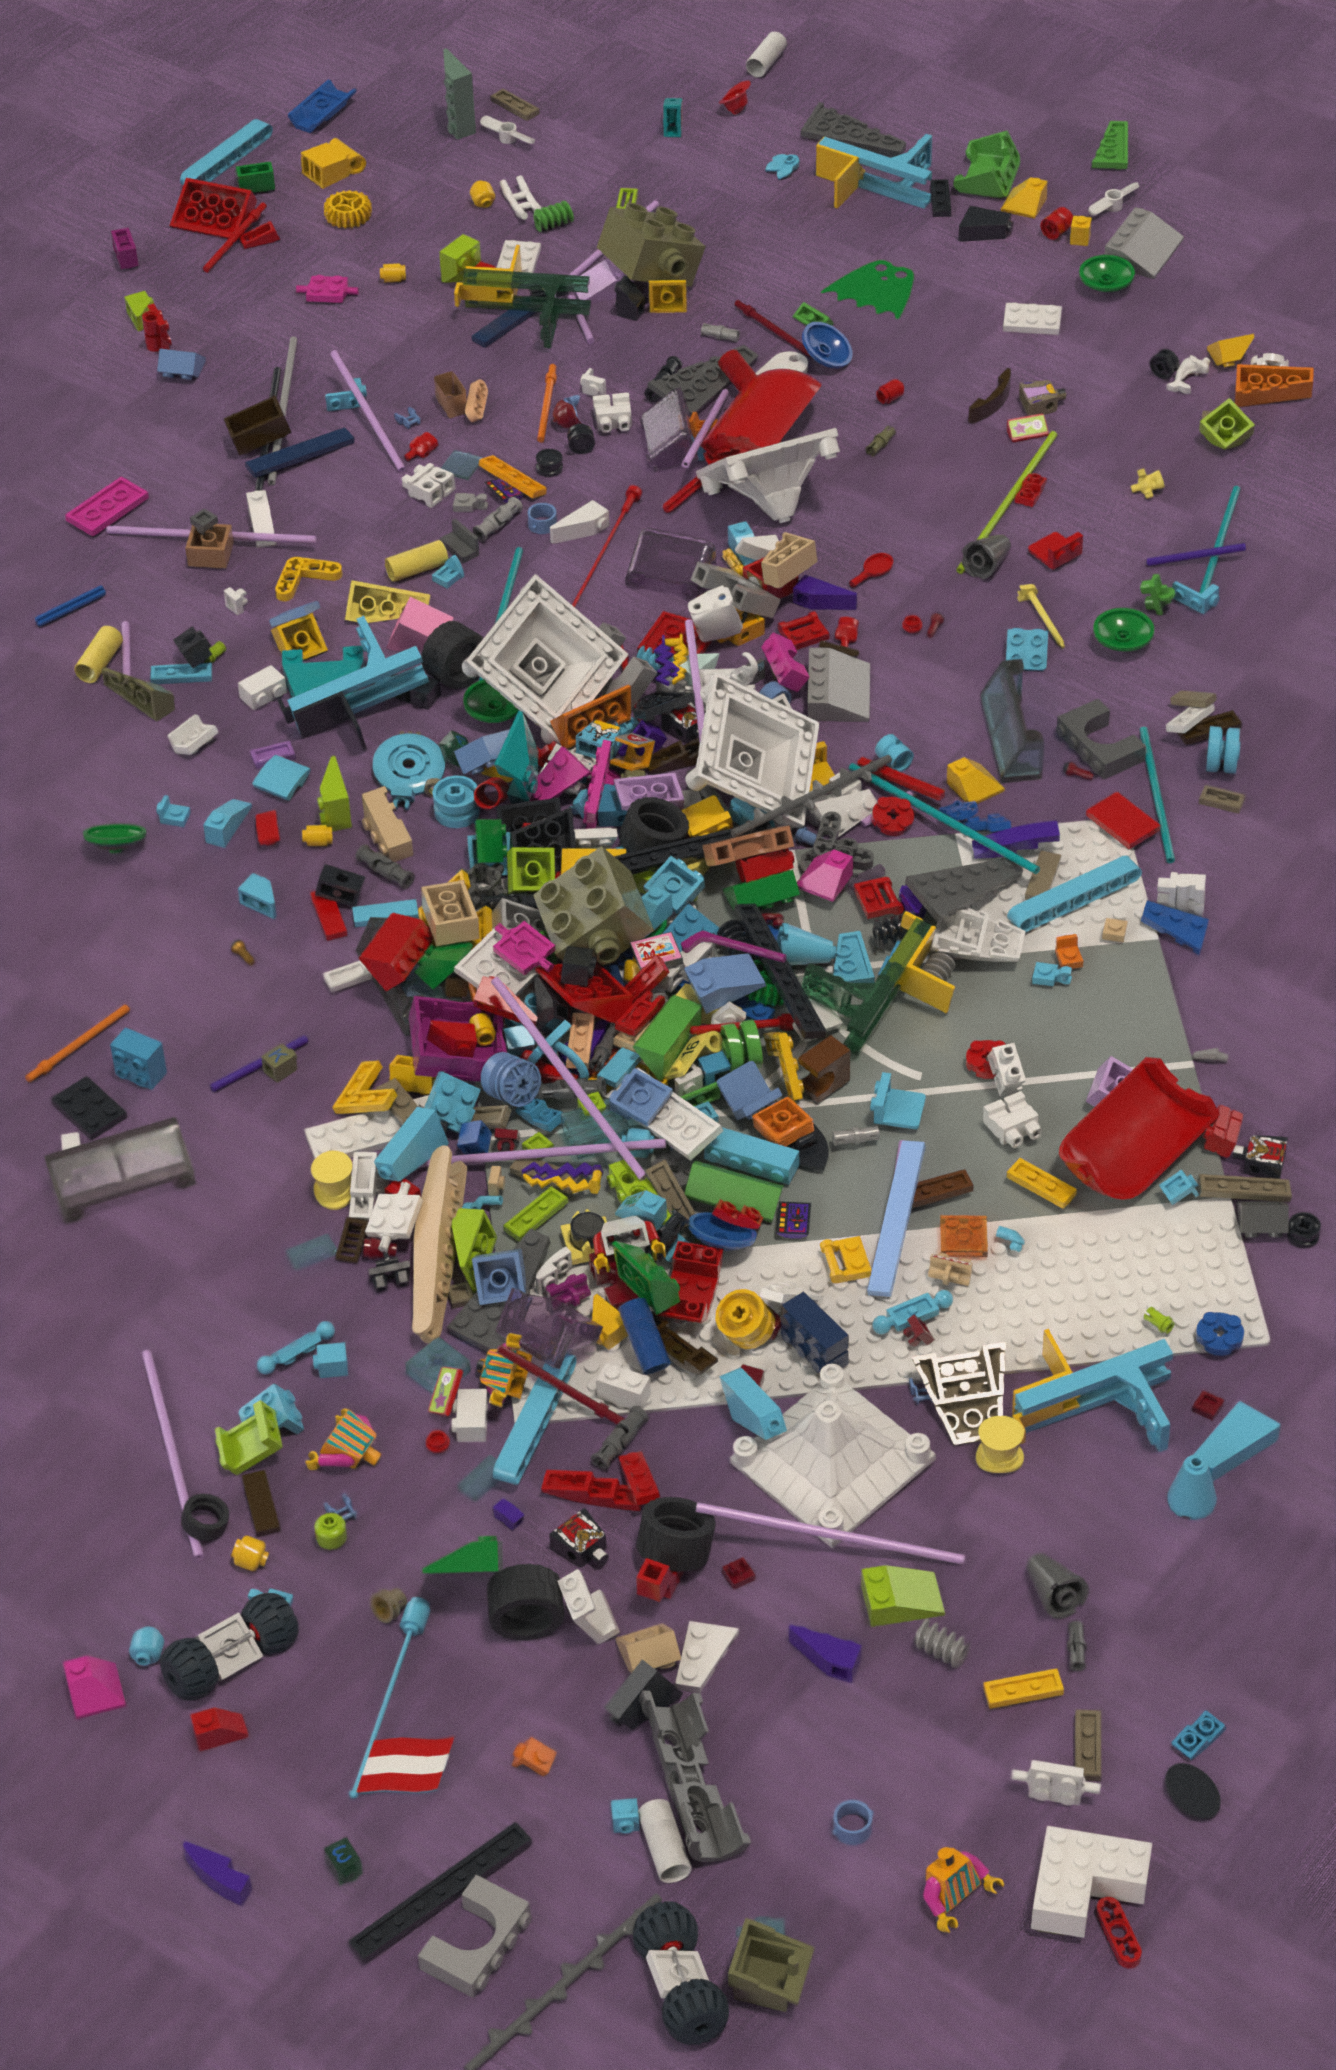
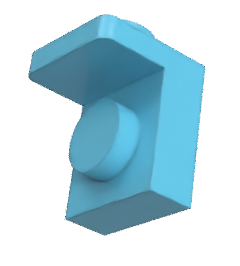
M164 795L156 808L160 824L184 827L191 814L190 807L170 804L169 796Z
M1182 1169L1159 1185L1172 1205L1191 1192L1195 1197L1199 1196L1195 1189L1199 1185L1191 1174L1186 1176Z
M637 1798L611 1800L614 1833L621 1832L627 1834L633 1831H640Z

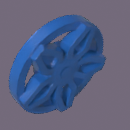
M957 800L951 805L940 807L939 811L958 821L976 815L979 809L976 801L961 802Z

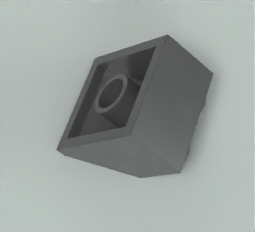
M1237 1201L1239 1229L1241 1233H1245V1237H1259V1233H1268V1237H1282V1233H1288L1289 1205L1285 1202Z

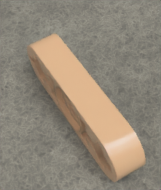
M481 379L471 383L465 407L466 416L473 423L483 418L488 395L487 385Z

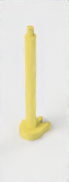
M1020 585L1021 590L1017 591L1019 595L1017 596L1018 601L1031 600L1056 643L1062 649L1065 648L1062 637L1036 597L1038 590L1035 585Z

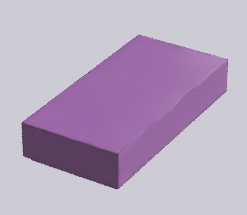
M290 741L250 751L256 769L263 768L274 755L288 760L296 759Z

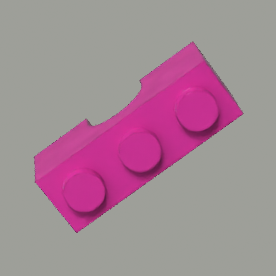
M773 632L765 640L761 648L779 684L798 692L810 677L804 665L793 659L797 651L792 641Z

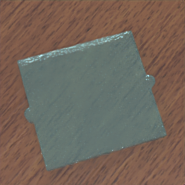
M454 450L441 469L453 473L454 478L458 477L469 480L479 467V459L483 457L472 455L469 452L464 453Z

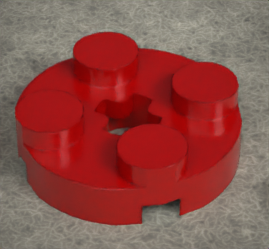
M881 797L873 807L871 820L875 827L877 825L883 834L900 836L912 827L914 812L907 799ZM888 814H895L896 818L891 819V816Z
M1001 1040L973 1041L966 1052L967 1069L970 1072L971 1070L976 1072V1076L979 1078L994 1079L996 1074L993 1075L989 1061H986L985 1058H988L987 1056L994 1047L1006 1044Z

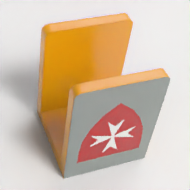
M635 733L615 737V741L627 744L628 746L626 755L611 759L610 764L630 771L650 766L655 740ZM644 747V754L639 756L635 752V748Z

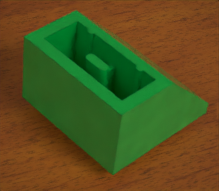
M271 161L236 166L235 174L239 188L252 190L253 193L275 190Z

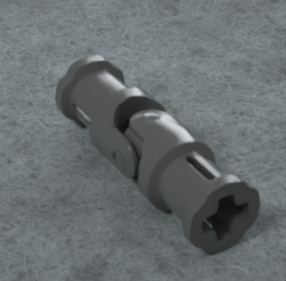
M367 844L361 845L357 850L355 856L357 861L368 864L369 868L383 875L390 881L399 883L401 888L408 889L414 882L415 875L413 872L402 869L400 864L393 862L382 853L374 852Z
M599 1077L597 1080L575 1079L587 1095L599 1092L601 1097L606 1096V1081L604 1077ZM556 1080L554 1083H543L541 1081L537 1094V1099L540 1100L556 1098L557 1100L578 1098L565 1080Z
M632 1407L627 1418L621 1420L602 1442L600 1450L592 1454L590 1457L592 1463L600 1470H608L611 1461L615 1457L620 1456L624 1448L638 1434L637 1430L642 1424L644 1425L649 1421L648 1414L640 1407Z

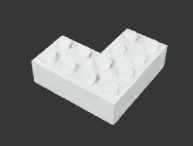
M1047 1826L1033 1905L1031 1929L1084 1938L1091 1896L1101 1898L1113 1897L1119 1901L1144 1905L1152 1843Z

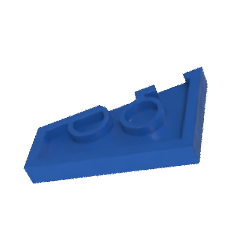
M1146 901L1141 922L1162 934L1168 933L1176 938L1175 942L1180 945L1185 943L1193 948L1192 952L1199 955L1209 919Z

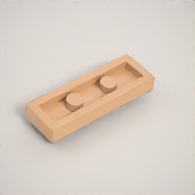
M573 1013L568 1047L581 1058L587 1069H589L595 1016L587 1013ZM566 1058V1068H576L575 1065L568 1058Z

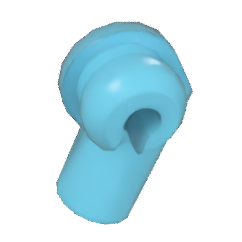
M1002 1226L998 1227L996 1237L1011 1241L1010 1249L1020 1252L1022 1245L1025 1244L1023 1237L1015 1230Z

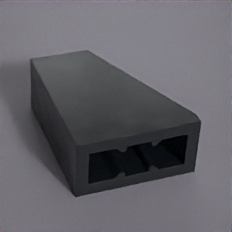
M969 206L959 225L958 241L1006 239L1008 233H1011L1014 223L1011 221V214Z
M642 1659L604 1708L612 1714L609 1719L621 1728L624 1724L630 1730H634L648 1720L640 1704L639 1698L642 1691H651L656 1707L669 1706L678 1700L683 1693Z

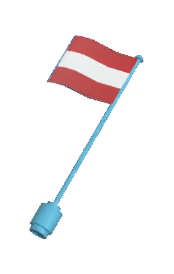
M413 1597L407 1603L402 1616L400 1627L407 1635L353 1790L349 1791V1796L353 1799L357 1798L359 1794L378 1792L420 1794L438 1791L455 1736L442 1739L400 1737L375 1740L411 1636L422 1634L431 1612L429 1608L430 1603L423 1598Z

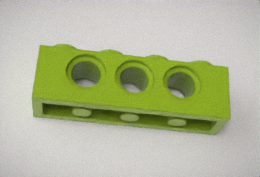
M624 1159L608 1165L609 1175H607V1181L611 1188H615L617 1198L621 1204L628 1196L643 1191H649L658 1195L648 1178L646 1177L640 1181ZM667 1210V1218L665 1219V1221H664L661 1225H665V1223H666V1222L668 1221V1219L671 1217V1214L669 1213L668 1210Z

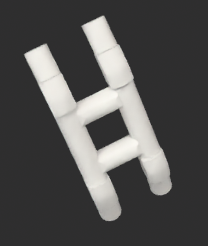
M522 175L516 177L521 192L512 194L506 180H501L499 183L503 195L512 206L517 217L526 219L528 217V214L524 211L526 209L532 208L533 212L536 209L541 210L542 207L534 199ZM525 198H526L527 201H528V202H524V203H520V204H518V202H517V200H521V199H525Z

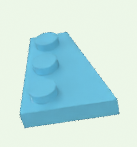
M855 931L839 934L832 990L875 983V976L861 932Z

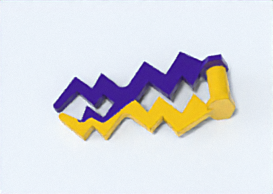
M680 634V638L665 639V635H662V644L654 649V653L660 655V657L655 659V663L664 666L656 671L659 674L656 677V681L670 686V682L666 680L669 676L674 678L672 684H676L685 678L684 673L687 671L685 668L680 667V665L687 661L685 656L689 655V651L684 645L683 634ZM671 647H674L678 653L674 655L669 651H671ZM671 657H673V659H675V661L671 662V661H669L668 659H670Z
M534 1161L521 1170L523 1178L531 1187L538 1183L542 1189L551 1182H554L561 1190L569 1186L572 1193L589 1189L592 1194H598L601 1187V1178L604 1173L601 1165L591 1167L586 1162L576 1169L567 1162L559 1169L554 1170L547 1162L540 1167ZM532 1170H535L537 1172V1174L533 1178L528 1176L526 1173ZM546 1173L548 1176L542 1179L540 1176ZM566 1173H568L573 1179H576L581 1174H583L585 1178H587L590 1174L592 1175V1179L589 1181V1183L585 1179H583L578 1184H576L570 1178V1176L566 1178L564 1181H562L560 1177Z

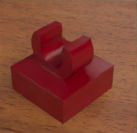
M495 1128V1138L499 1141L497 1144L498 1150L502 1152L503 1145L509 1143L510 1151H515V1143H520V1132L512 1129Z
M914 1314L907 1319L911 1327H907L903 1334L907 1338L914 1334L913 1338L908 1341L910 1345L915 1347L921 1340L926 1345H929L935 1340L925 1322Z
M744 1557L722 1566V1573L733 1590L756 1580V1574Z

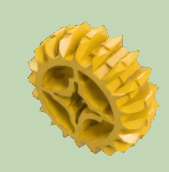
M343 190L340 193L336 192L335 195L331 194L330 198H326L324 203L325 219L332 226H338V228L344 227L346 229L351 227L353 229L354 226L360 227V224H365L370 219L372 213L370 199L363 192L358 193L357 190L354 192L351 190Z

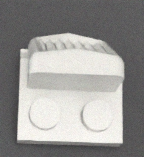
M612 828L574 829L576 849H598L601 846L605 849H611L618 837L617 829Z

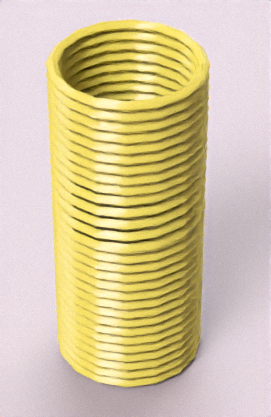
M437 540L386 558L385 567L389 578L395 582L444 565L448 560V554L442 541Z
M111 626L101 627L74 667V671L82 681L88 683L96 682L102 674L101 669L106 668L123 642V636L116 628Z

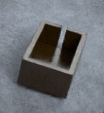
M276 395L223 418L239 456L250 453L256 448L266 446L270 442L284 438L292 433Z

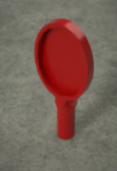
M887 553L871 555L864 562L863 572L849 581V585L854 588L870 576L877 577L888 573L893 567V557Z

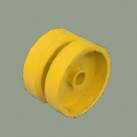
M747 1289L734 1290L719 1302L716 1309L715 1321L718 1329L736 1347L755 1349L763 1345L774 1331L775 1316L773 1311L754 1291Z

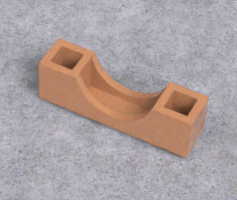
M790 825L702 845L706 865L716 866L753 855L794 847Z

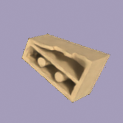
M784 532L782 540L776 542V548L770 550L761 562L764 584L771 585L774 588H781L817 563L815 541Z
M383 786L362 794L364 811L362 823L365 830L370 831L373 843L379 845L380 853L396 862L413 856L412 839L402 819H397L393 810L396 807L393 802H388V791Z

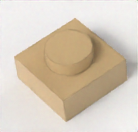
M1106 918L1102 939L1124 942L1128 921Z
M492 1166L488 1181L489 1196H499L500 1190H504L505 1176H502L501 1166Z

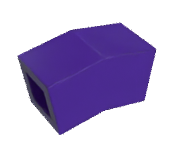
M504 1498L492 1507L495 1518L503 1522L512 1531L524 1522V1514Z

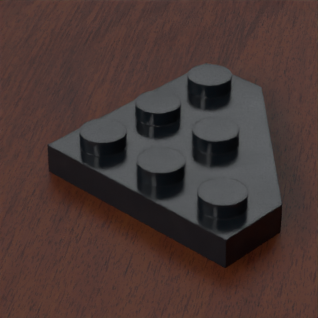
M655 691L640 698L636 708L633 709L634 718L643 719L646 722L654 720L656 715L670 714L674 708H686L688 703L695 701L694 695L687 692Z

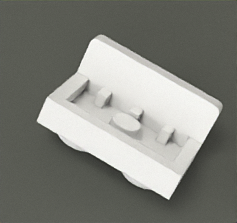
M194 714L168 734L167 737L175 753L193 755L203 744L212 741V737L219 732L215 725L203 724L199 715Z

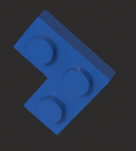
M1000 813L988 814V818L981 819L979 816H972L967 818L966 821H961L962 824L974 831L987 829L990 832L1011 828V821L1004 816H1000Z

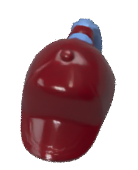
M580 395L561 399L553 410V421L563 428H571L576 424H582L577 418L575 408L579 403Z

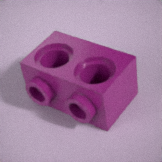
M129 227L111 231L113 249L120 268L130 269L139 266L136 246Z

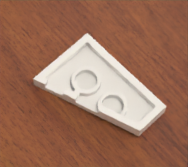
M870 789L815 802L813 803V810L820 821L827 812L831 811L840 814L841 829L839 837L870 815L877 801ZM833 821L829 823V827H832Z
M786 1280L776 1282V1284L770 1283L769 1286L762 1287L760 1293L762 1298L785 1303L804 1291L819 1305H822L824 1295L795 1287L796 1283Z
M689 1621L675 1687L679 1690L701 1693L714 1673L716 1665L722 1657L724 1658L728 1652V1647L739 1635V1628Z

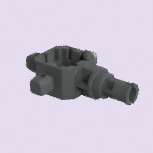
M483 863L475 864L470 870L460 868L456 872L457 874L462 869L468 873L471 885L468 893L474 908L477 903L481 905L482 894H486V896H496L500 893L509 895L508 889L502 886L501 875L504 872V866L500 863H495L491 867ZM485 881H487V884L490 885V887H489V886H485V887H482V886H481L480 888H478V885H476V882H477V883H480V882H483V883H484Z

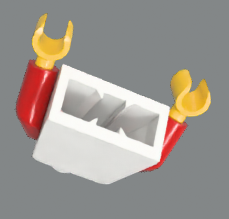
M637 1216L606 1222L603 1224L602 1230L595 1234L593 1238L596 1257L594 1265L598 1274H600L599 1269L601 1267H606L607 1272L610 1271V1266L605 1256L614 1254L612 1243L615 1241L637 1247L652 1245L653 1260H657V1253H662L664 1258L666 1257L665 1245L660 1242L653 1223L643 1221Z

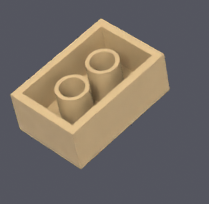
M464 880L421 887L422 908L436 946L479 939L478 916Z

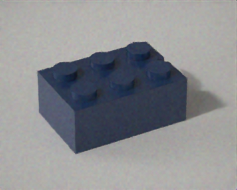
M804 1291L781 1305V1336L786 1343H790L800 1357H805L817 1373L828 1364H837L841 1368L848 1365L849 1351L847 1349H849V1335Z

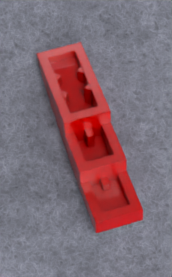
M546 1470L541 1491L544 1493L593 1506L640 1511L642 1505H636L628 1485H620L617 1478H595L591 1471Z

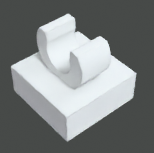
M230 587L224 590L226 607L236 615L243 613V605L248 602L243 596L247 592L242 588L236 592Z

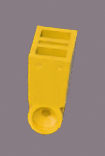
M334 138L329 144L326 142L301 152L302 174L324 189L348 177L349 174L362 172L366 167V159L338 138Z

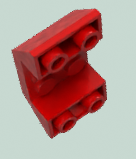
M681 1241L677 1242L672 1258L673 1271L670 1278H674L679 1284L680 1302L657 1314V1316L703 1323L708 1320L719 1283L723 1249Z

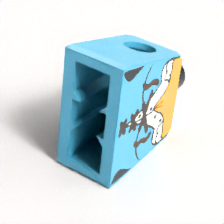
M598 720L591 722L576 735V753L595 759L597 747H602L603 740L611 741L610 760L614 759L621 745V742L615 741V737L621 735L619 724L615 720H609L607 723Z

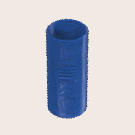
M637 1298L621 1305L618 1311L641 1367L642 1374L649 1375L667 1368L671 1362L653 1319V1314H651L648 1301H646L647 1299Z

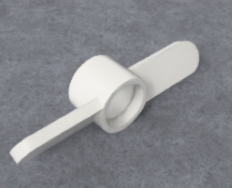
M483 116L480 120L482 126L498 132L500 142L504 144H512L517 138L527 143H535V139L517 132L516 125L512 122L503 123L489 116Z
M1138 182L1132 183L1122 190L1111 189L1106 191L1104 198L1089 207V214L1097 216L1105 210L1110 212L1120 211L1122 209L1123 196L1139 187Z

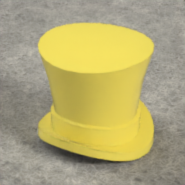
M334 1150L324 1152L317 1156L311 1165V1173L316 1180L314 1183L315 1198L323 1207L330 1210L344 1208L351 1201L350 1187L353 1166L349 1156L343 1152Z
M993 1416L984 1420L978 1430L982 1443L976 1452L977 1465L982 1470L992 1473H1008L1018 1470L1024 1463V1454L1020 1447L1024 1437L1023 1426L1016 1419L1008 1416Z

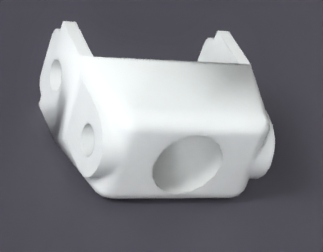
M723 585L705 592L688 603L689 612L702 642L733 636L741 633L743 628L740 617L732 605L733 599L729 588ZM720 596H726L725 599L719 600Z

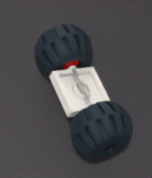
M276 1593L256 1595L246 1603L241 1615L238 1612L194 1638H183L172 1642L164 1650L160 1658V1669L169 1689L182 1700L194 1701L204 1698L215 1688L218 1681L220 1682L262 1658L263 1654H278L288 1650L294 1644L299 1634L297 1617L292 1607L282 1596Z
M658 1902L654 1906L650 1905L645 1911H642L635 1921L633 1928L635 1949L648 1962L660 1997L665 1998L662 2006V2020L668 2033L675 2040L686 2045L695 2046L701 2045L703 2042H710L712 2038L715 2039L726 2027L729 2018L728 2000L722 1990L709 1981L699 1953L694 1951L698 1940V1925L692 1913L677 1902Z

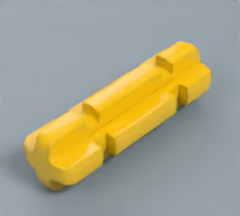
M731 549L723 550V559L734 572L742 576L744 566Z

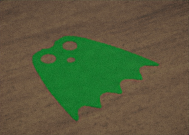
M876 260L846 274L820 293L836 292L838 301L852 298L856 300L857 307L872 305L876 309V314L891 311L895 314V318L899 319L911 293L914 273L911 269L893 266L891 262ZM883 264L887 269L885 271H878L875 267ZM898 271H904L907 273V276L898 278L895 274ZM884 276H885V277H887L888 279H887V280H882L881 277H884Z

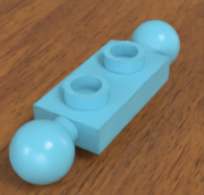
M940 1290L936 1293L935 1298L932 1299L929 1293H925L886 1309V1316L880 1315L873 1320V1330L878 1334H885L893 1325L897 1332L910 1327L907 1319L914 1314L922 1321L939 1315V1308L945 1309L952 1305L953 1295L947 1290Z
M323 1321L318 1324L315 1332L305 1334L270 1356H262L257 1361L258 1371L265 1375L271 1374L278 1363L290 1364L297 1359L296 1355L303 1352L306 1354L316 1348L315 1344L322 1340L331 1339L334 1336L335 1328L333 1324Z

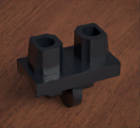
M384 1252L383 1260L375 1261L376 1267L368 1269L369 1283H373L376 1292L386 1291L388 1289L387 1280L392 1278L396 1279L397 1287L409 1286V1275H411L409 1260L399 1262L398 1256L389 1258L388 1252Z

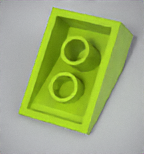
M331 756L319 788L320 797L317 798L319 810H322L319 813L321 825L332 827L333 832L352 828L349 797L336 757Z
M458 1208L456 1217L452 1219V1230L458 1260L473 1293H476L477 1287L472 1258L477 1255L492 1253L497 1235L484 1210Z
M888 1565L861 1569V1588L871 1627L945 1616L934 1572Z

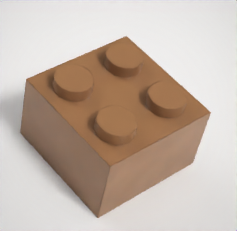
M215 524L213 530L208 529L205 531V535L200 534L197 528L192 525L185 547L188 566L227 568L234 544L232 525Z

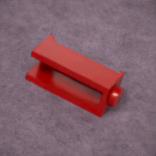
M789 848L768 852L745 860H735L741 883L792 869L795 862L792 851H789Z

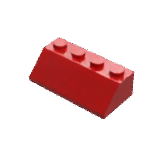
M391 913L358 959L384 990L388 991L407 978L434 938L430 927L423 920Z

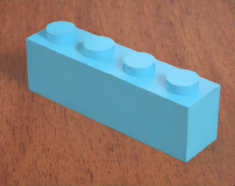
M723 1127V1132L704 1148V1159L787 1185L790 1184L799 1167L798 1150Z

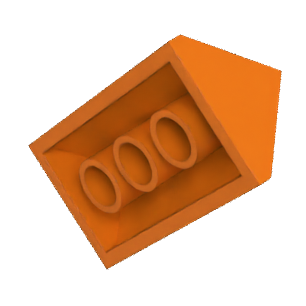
M628 684L551 720L550 723L561 746L568 749L576 745V735L594 720L605 723L609 720H615L619 725L631 720V686Z

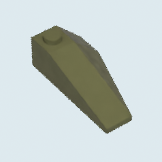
M105 667L101 669L104 685L156 722L175 710V698L171 691L164 689L160 685Z

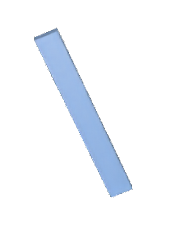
M902 1141L867 1289L868 1295L892 1296L926 1148L925 1142Z

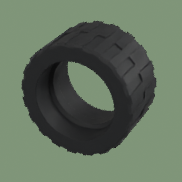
M458 621L442 623L428 636L421 654L423 662L421 664L424 671L451 689H460L470 685L477 677L472 678L465 675L462 670V664L484 637Z
M657 797L638 798L630 804L619 831L620 843L626 849V852L630 853L684 840L689 831V821L682 810L671 802Z
M670 1496L651 1500L644 1506L636 1541L637 1551H639V1554L644 1559L648 1558L668 1565L671 1571L688 1572L699 1569L709 1559L716 1526L715 1517L695 1512L697 1503L690 1499Z
M517 1564L495 1573L489 1579L486 1586L491 1629L504 1638L516 1641L536 1640L550 1635L553 1631L555 1632L562 1625L564 1619L563 1594L557 1582L560 1580L559 1575L548 1567L534 1564Z

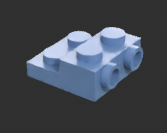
M634 1068L630 1074L624 1076L620 1088L617 1091L614 1090L610 1095V1110L627 1120L633 1118L648 1127L673 1094V1089Z

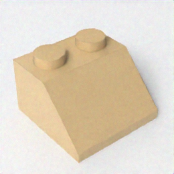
M663 1623L615 1638L628 1671L631 1673L642 1659L653 1668L661 1667V1669L672 1667L675 1665V1661L681 1660L674 1630Z

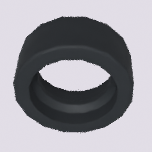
M202 1493L193 1495L184 1505L181 1525L189 1536L197 1540H215L223 1535L227 1527L229 1509L224 1501L212 1494ZM198 1510L213 1513L219 1522L203 1524L197 1521L191 1513Z

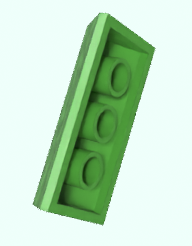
M676 995L671 996L633 1045L634 1050L659 1081L665 1077L689 1040L695 1036L690 1034L689 1031L692 1026L701 1025L702 1004Z
M695 1161L692 1164L684 1194L687 1199L711 1206H716L721 1199L724 1202L732 1203L738 1211L744 1205L753 1207L764 1217V1221L772 1223L783 1186Z

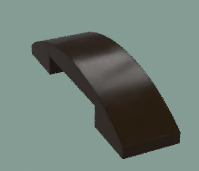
M1007 367L998 377L997 388L986 400L978 398L969 407L968 423L974 424L982 421L1002 407L1010 392L1011 368Z
M652 1311L651 1314H653V1319L671 1362L686 1371L699 1375L718 1362V1358L701 1346L697 1349L670 1329L669 1322L661 1316L655 1315Z

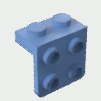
M753 1061L745 1063L717 1080V1085L737 1120L747 1117L748 1120L753 1118L752 1115L758 1113V1109L773 1105L777 1102L776 1099L782 1096L779 1088L770 1091Z

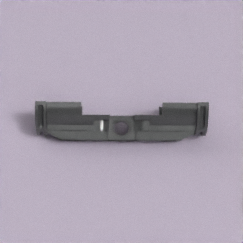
M642 1691L639 1698L640 1704L652 1728L653 1739L672 1800L675 1803L690 1856L701 1862H716L741 1853L751 1844L748 1833H743L734 1804L730 1802L726 1807H723L717 1786L706 1785L700 1767L709 1764L701 1741L709 1732L700 1707L703 1704L701 1694L692 1693L684 1701L668 1708L656 1707L651 1691ZM664 1738L670 1740L674 1746L666 1744ZM695 1825L701 1828L702 1833L697 1832Z

